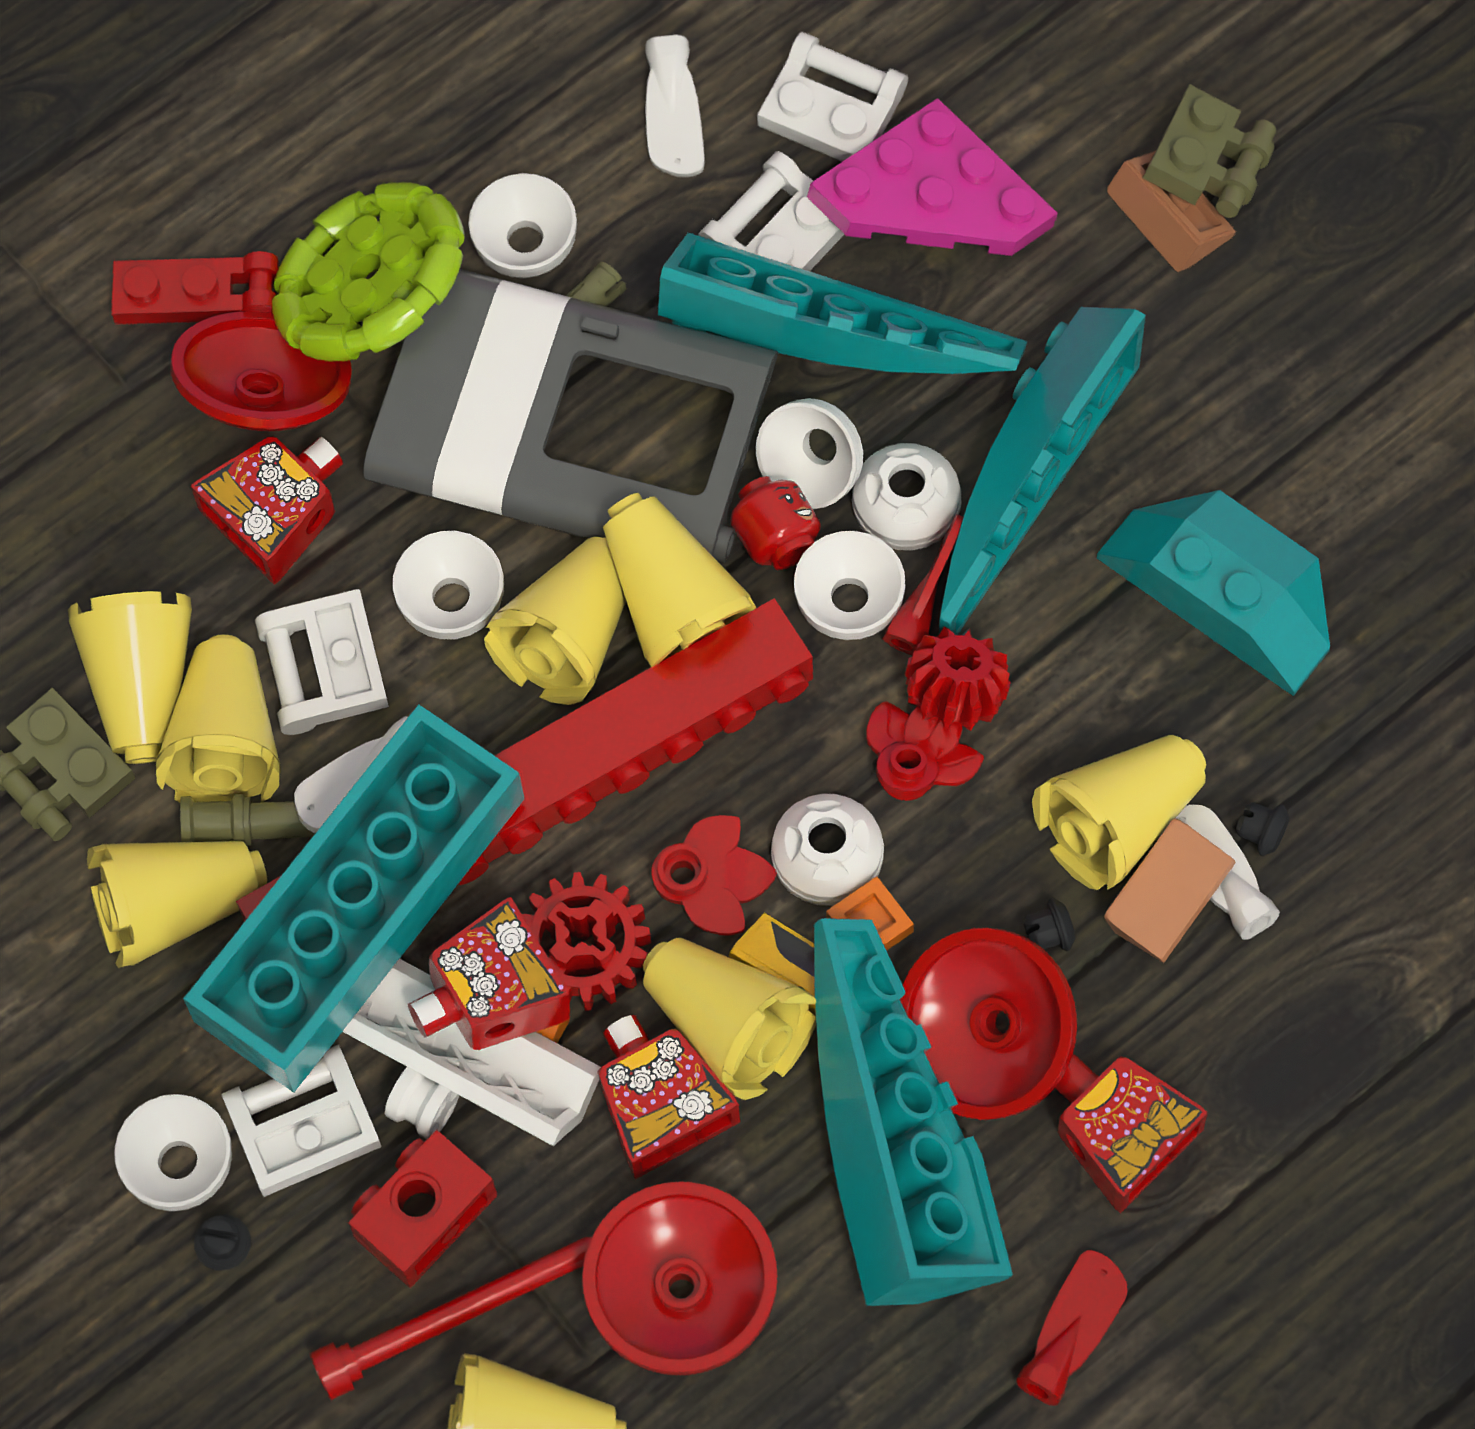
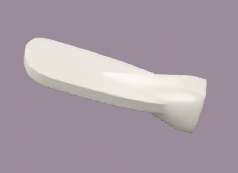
M680 35L653 37L645 45L646 57L651 66L646 95V127L649 156L653 165L664 173L677 177H692L703 171L705 160L698 99L692 76L686 66L689 56V41Z
M407 716L395 722L383 737L366 742L343 754L297 786L294 793L295 808L303 826L313 833L319 830L406 721Z
M1186 805L1176 818L1189 825L1236 862L1210 900L1230 915L1233 927L1242 939H1251L1270 927L1277 920L1280 912L1272 900L1260 892L1256 877L1245 855L1217 815L1202 805Z

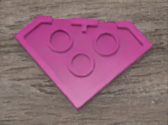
M938 98L811 182L807 198L846 236L870 239L872 232L906 236V243L950 249H953L955 242L988 246V253L1008 256L1014 255L1054 226L1058 214Z

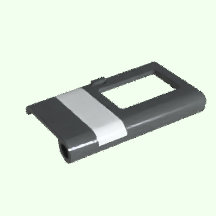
M460 269L455 283L441 305L434 303L422 316L424 323L404 340L368 445L364 462V479L585 539L606 537L603 526L611 519L607 511L620 500L634 493H639L643 500L655 496L717 561L727 563L735 538L734 528L726 526L727 514L779 354L778 351ZM584 331H587V332H590V333H594V334H598V335H602V336H606V337H610V338H614V339H616V340H612V339H609V338H605V337H601V336H597V335L585 333ZM590 355L717 388L733 395L734 401L709 480L701 494L696 496L547 457L544 453L572 365L577 357Z

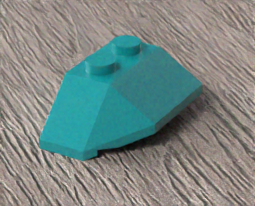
M1221 490L1134 509L1097 553V559L1292 696L1296 694L1330 650L1319 558Z

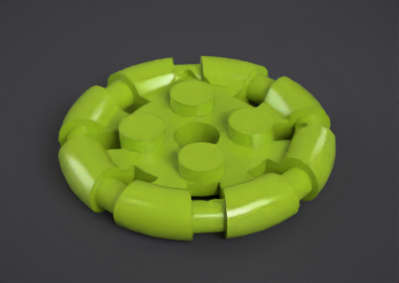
M407 182L379 184L376 186L375 193L365 196L362 192L357 191L336 202L312 221L315 226L312 232L304 240L296 238L284 256L274 281V288L279 293L272 300L275 324L284 340L290 346L301 349L302 353L308 357L323 361L356 360L359 358L360 352L371 349L374 353H379L400 342L424 323L422 316L434 303L441 305L455 283L463 259L462 251L458 247L464 243L465 238L463 226L456 209L442 194H433V191L427 186ZM334 243L335 245L330 249L326 256L323 257L322 255L324 254V252ZM378 269L374 276H372L370 279H366V277L371 272ZM363 321V327L358 322Z

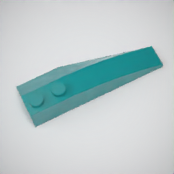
M687 233L664 264L660 276L658 315L672 319L673 324L703 332L709 331L730 339L776 350L781 354L831 365L887 372L940 374L1016 371L1028 342L691 233Z
M1080 307L1069 325L1060 322L1053 330L1044 349V353L1048 355L1038 370L1030 367L1020 378L1013 393V399L1016 402L990 448L968 501L951 558L940 614L939 634L944 626L955 635L959 634L1139 369L1145 314L1136 309Z
M821 918L814 923L815 1007L821 1084L837 1186L866 1305L921 1304L1007 1280L1013 1276L983 1156L974 1137L964 1138L951 1108L956 1106L958 1102L948 1081L939 1084L925 1054L931 1048V1045L921 1024L915 1025L905 1012L900 999L905 995L906 991L873 921Z

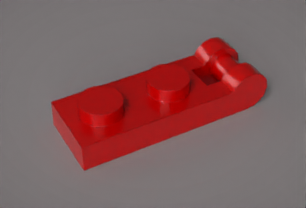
M258 251L246 254L244 257L113 261L112 317L114 323L200 322L213 316L231 312H272V300L277 295L272 291V281H275L279 259L272 253ZM234 284H249L248 291L243 294L233 295Z

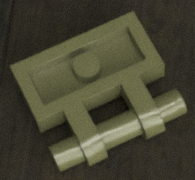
M1189 84L1145 171L1143 179L1193 205L1196 204L1203 190L1219 198L1216 209L1222 216L1228 218L1238 215L1241 206L1248 204L1257 188L1255 176L1258 170L1267 166L1274 152L1272 140L1276 134V127L1270 121L1258 120L1250 132L1244 133L1234 128L1241 113L1240 110ZM1223 154L1235 160L1234 168L1226 169L1216 164L1220 155Z
M53 688L6 727L9 735L19 746L14 751L4 753L0 749V792L6 790L22 807L21 816L34 829L42 828L53 841H58L65 837L72 828V824L61 813L72 802L90 818L136 779L130 767L116 753L112 752L104 740ZM37 765L55 782L47 790L40 791L26 777V774Z

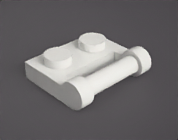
M800 32L793 43L786 64L758 113V126L840 161H844L883 134L904 94L908 75L894 69H890L885 73L819 45V38L805 32ZM809 67H813L873 92L878 96L873 105H870L804 76Z
M775 152L763 165L765 172L718 222L711 220L699 232L698 236L811 271L841 239L844 233L807 198L809 186L813 180L802 173L794 161L787 155ZM781 188L793 196L746 247L735 240V237Z
M360 589L271 610L259 615L255 619L258 637L267 644L282 707L277 712V717L283 734L296 735L305 733L319 724L389 707ZM304 629L307 630L322 692V697L306 701L290 636L294 632Z
M339 1044L328 1049L295 1093L275 1079L266 1081L241 1092L238 1086L221 1093L264 1197L382 1147ZM331 1081L334 1082L338 1092L255 1126L251 1115Z

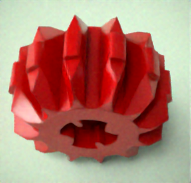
M945 626L937 637L924 635L916 650L913 651L912 657L907 662L905 671L907 679L905 684L908 685V703L921 706L922 720L933 717L942 719L945 730L953 722H960L969 731L973 729L979 720L991 722L994 715L998 713L1003 700L1007 699L1011 684L1009 681L1010 673L1007 672V654L994 651L993 638L974 639L970 627L963 635H955Z

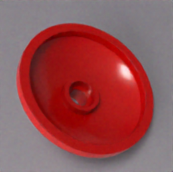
M240 311L207 318L186 330L178 338L172 350L171 376L180 394L208 417L221 423L247 430L283 431L311 424L338 408L348 395L351 384L352 368L350 360L323 361L304 355L301 349L293 348L284 340L275 324L273 312Z
M973 928L942 938L928 948L914 963L903 983L906 993L900 1001L908 1018L915 1025L921 1024L929 1040L931 1048L925 1054L939 1084L948 1081L958 1102L956 1106L951 1108L954 1114L980 1120L1006 1118L1032 1108L1052 1092L1064 1076L1074 1052L1077 1035V1014L1072 991L1066 977L1054 959L1043 948L1015 932L996 928ZM1001 1011L1009 1018V1028L1004 1034L999 1032L996 1027V1017Z
M670 1182L654 1185L632 1194L615 1206L601 1221L586 1251L582 1275L583 1292L589 1315L597 1331L620 1356L641 1368L668 1375H689L706 1372L728 1363L754 1342L765 1327L774 1306L777 1292V1265L772 1244L764 1227L756 1216L739 1200L717 1188L704 1184ZM678 1280H687L693 1284L694 1290L686 1298H676L670 1293V1287Z

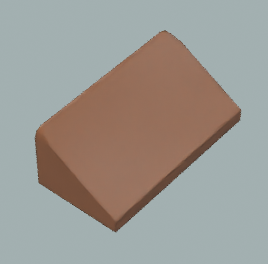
M1155 151L1125 161L1108 186L1107 192L1175 271L1180 272L1191 267L1234 236L1236 233L1234 228L1203 193L1196 204L1193 205L1143 179Z
M1174 818L1106 911L1104 919L1117 935L1164 963L1236 862L1189 825Z

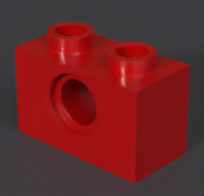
M437 1129L425 1142L421 1138L416 1139L402 1152L395 1164L398 1171L381 1188L378 1185H373L360 1196L351 1210V1214L354 1217L348 1222L355 1240L410 1289L498 1196L493 1179ZM426 1193L436 1199L431 1211L423 1216L412 1217L402 1212L404 1203L412 1195Z

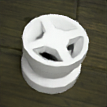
M407 1066L390 1093L385 1106V1116L395 1122L406 1120L416 1125L418 1134L428 1139L436 1129L439 1132L443 1129L460 1095Z

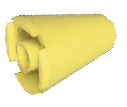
M634 493L608 509L607 512L611 519L603 526V530L644 657L651 667L756 609L751 595L655 496L643 500L639 493Z
M606 537L588 538L495 613L486 626L490 631L484 638L485 647L494 663L510 680L520 687L528 679L544 688L539 697L549 702L565 705L582 702L592 690L626 603Z
M161 592L120 593L91 598L92 611L82 613L78 603L71 605L68 609L69 624L113 753L125 754V763L144 764L157 761L182 688L192 613L191 598L185 594L176 593L177 604H162Z
M216 635L200 643L193 652L156 761L157 784L162 790L165 783L174 789L175 800L178 802L181 801L182 796H191L194 802L231 801L234 794H244V797H253L261 794L262 803L271 798L278 789L281 767L255 653L248 644L235 636Z
M1167 735L1052 777L1034 791L1032 807L1035 822L1039 831L1047 826L1050 827L1058 842L1050 848V851L1073 878L1094 890H1098L1106 884L1108 890L1125 878L1162 835L1170 822L1180 814L1204 786L1206 780L1204 771L1206 769L1205 758L1200 749L1190 740H1183L1175 735Z
M243 841L101 844L89 848L87 854L88 870L100 867L102 883L92 886L91 892L106 946L110 953L120 951L115 963L118 968L129 965L133 966L239 911L236 903L237 900L267 884L266 870L259 851L249 852Z
M675 938L669 942L657 944L644 961L643 971L645 974L643 985L694 1050L711 1068L720 1082L727 1087L732 1095L740 1099L748 1100L766 1092L768 1089L761 1082L773 1071L784 1077L805 1050L815 1029L816 1016L808 1010L809 1004H816V999L804 988L686 939Z
M463 1354L460 1359L454 1385L464 1386L463 1393L457 1394L455 1405L451 1404L447 1429H626V1421L616 1420L615 1406L478 1355Z

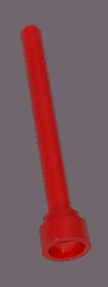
M588 1236L579 1239L350 1348L348 1343L335 1347L332 1342L309 1353L329 1399L333 1400L354 1390L352 1383L363 1378L362 1371L583 1267L586 1251L592 1237Z

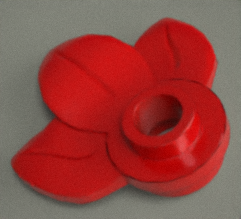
M886 701L880 703L870 715L866 730V741L878 756L876 775L882 787L890 796L904 801L915 800L922 797L933 785L958 786L972 779L983 763L984 756L967 745L959 744L963 727L960 722H953L945 730L943 720L938 717L922 720L921 706H917L909 715L899 707ZM901 766H910V767H913V768H912V769H907V768H903V767H901Z
M719 815L700 820L693 825L683 843L673 844L663 849L657 855L652 865V881L658 894L671 903L683 905L688 918L694 926L717 935L742 933L745 930V919L740 904L747 903L762 895L777 877L776 869L768 861L749 850L737 847L740 840L741 826L740 819L736 816ZM679 868H688L695 874L694 878L686 884L675 882L671 876Z

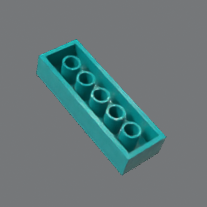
M418 704L184 997V1002L193 1021L295 1093L524 801L525 797L520 773Z

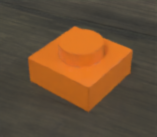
M877 876L826 911V919L872 920L886 951L914 932V923Z

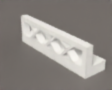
M401 959L397 961L343 1030L344 1033L412 1068L425 1077L445 1086L552 1146L582 1121L599 1081L598 1070L601 1068L600 1066L537 1032L481 1050L470 1048L456 1023L424 1038L412 1019L408 1004L436 989L432 984L429 974Z

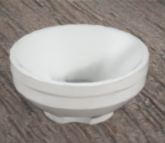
M516 174L494 181L480 193L470 211L469 229L471 241L478 255L489 267L498 273L510 277L527 278L544 274L562 263L570 253L575 242L577 219L575 207L569 195L561 186L539 175ZM524 227L537 230L543 237L541 245L528 253L517 252L508 244L512 233Z
M808 398L791 401L782 405L766 417L759 429L756 440V458L763 477L768 476L772 481L781 479L794 481L801 488L812 509L824 508L837 502L854 486L863 466V448L860 436L846 414L823 400ZM813 429L827 431L834 438L837 448L833 460H822L812 452L809 445V437Z
M900 443L887 446L875 452L863 463L859 478L852 488V508L855 519L865 533L881 539L892 549L916 550L928 547L946 535L956 514L959 515L961 509V488L956 472L940 453L926 446ZM901 470H913L922 476L925 486L915 496L901 497L896 495L889 487L891 476Z
M440 531L424 536L404 551L394 571L393 592L402 615L417 631L438 639H459L470 636L484 628L490 622L492 616L497 613L503 598L504 575L498 557L483 540L464 532ZM446 584H459L468 590L470 597L462 609L455 612H446L435 605L434 597L436 592Z
M839 531L817 540L803 553L794 575L795 597L803 616L819 632L843 640L862 639L884 629L900 609L905 593V572L896 553L881 539L858 531ZM855 584L865 590L868 601L858 611L844 612L835 607L831 598L834 591L841 585Z
M818 794L795 803L783 814L777 823L772 838L771 858L781 884L791 894L805 902L816 905H836L876 876L878 877L883 864L884 843L881 830L874 817L860 803L838 794ZM822 823L838 825L846 835L843 847L834 853H821L814 850L809 843L808 837L815 826Z
M179 1094L160 1096L136 1108L122 1125L115 1145V1164L119 1176L129 1192L143 1203L166 1211L186 1210L198 1206L211 1198L225 1181L232 1160L231 1138L226 1124L219 1114L207 1103L191 1096ZM182 1145L194 1150L197 1154V1164L191 1174L182 1179H173L162 1173L160 1169L161 1159L170 1148Z

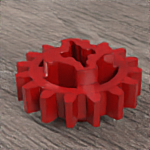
M581 872L574 873L572 887L564 889L555 878L549 880L551 896L545 899L540 895L532 893L529 901L535 914L534 916L522 914L540 945L545 929L550 932L551 938L556 941L549 950L550 956L548 958L568 989L570 1001L572 996L581 997L585 1010L592 1009L593 995L602 993L610 1004L617 1002L614 987L621 983L627 988L634 989L637 983L631 967L643 968L644 961L648 955L647 952L639 948L651 943L650 928L638 926L645 920L642 904L627 907L630 900L629 889L623 885L612 894L609 893L607 876L602 874L595 880L593 886H585ZM583 905H587V906H588V907L571 908V907L583 906ZM620 923L625 934L621 953L616 950L615 944L609 940L616 932L615 926ZM591 934L593 935L595 946H589L584 942H580L573 948L571 936L586 940ZM596 974L589 977H576L577 975Z

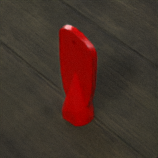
M955 515L928 574L890 622L882 640L891 647L913 655V651L916 650L923 636L929 634L938 580L959 535L963 516Z
M1088 1250L1078 1258L1045 1319L1036 1344L1034 1358L1022 1368L1016 1378L1018 1386L1024 1392L1045 1404H1059L1065 1394L1068 1378L1084 1364L1097 1348L1125 1301L1128 1292L1127 1282L1119 1268L1106 1255Z

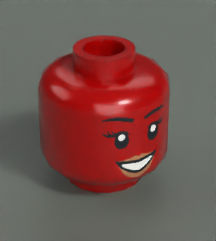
M768 476L751 481L738 494L741 500L732 511L730 519L732 527L749 556L756 564L761 566L773 565L776 570H783L798 564L803 553L815 542L814 540L818 536L821 526L820 520L801 488L794 481L785 479L772 481Z

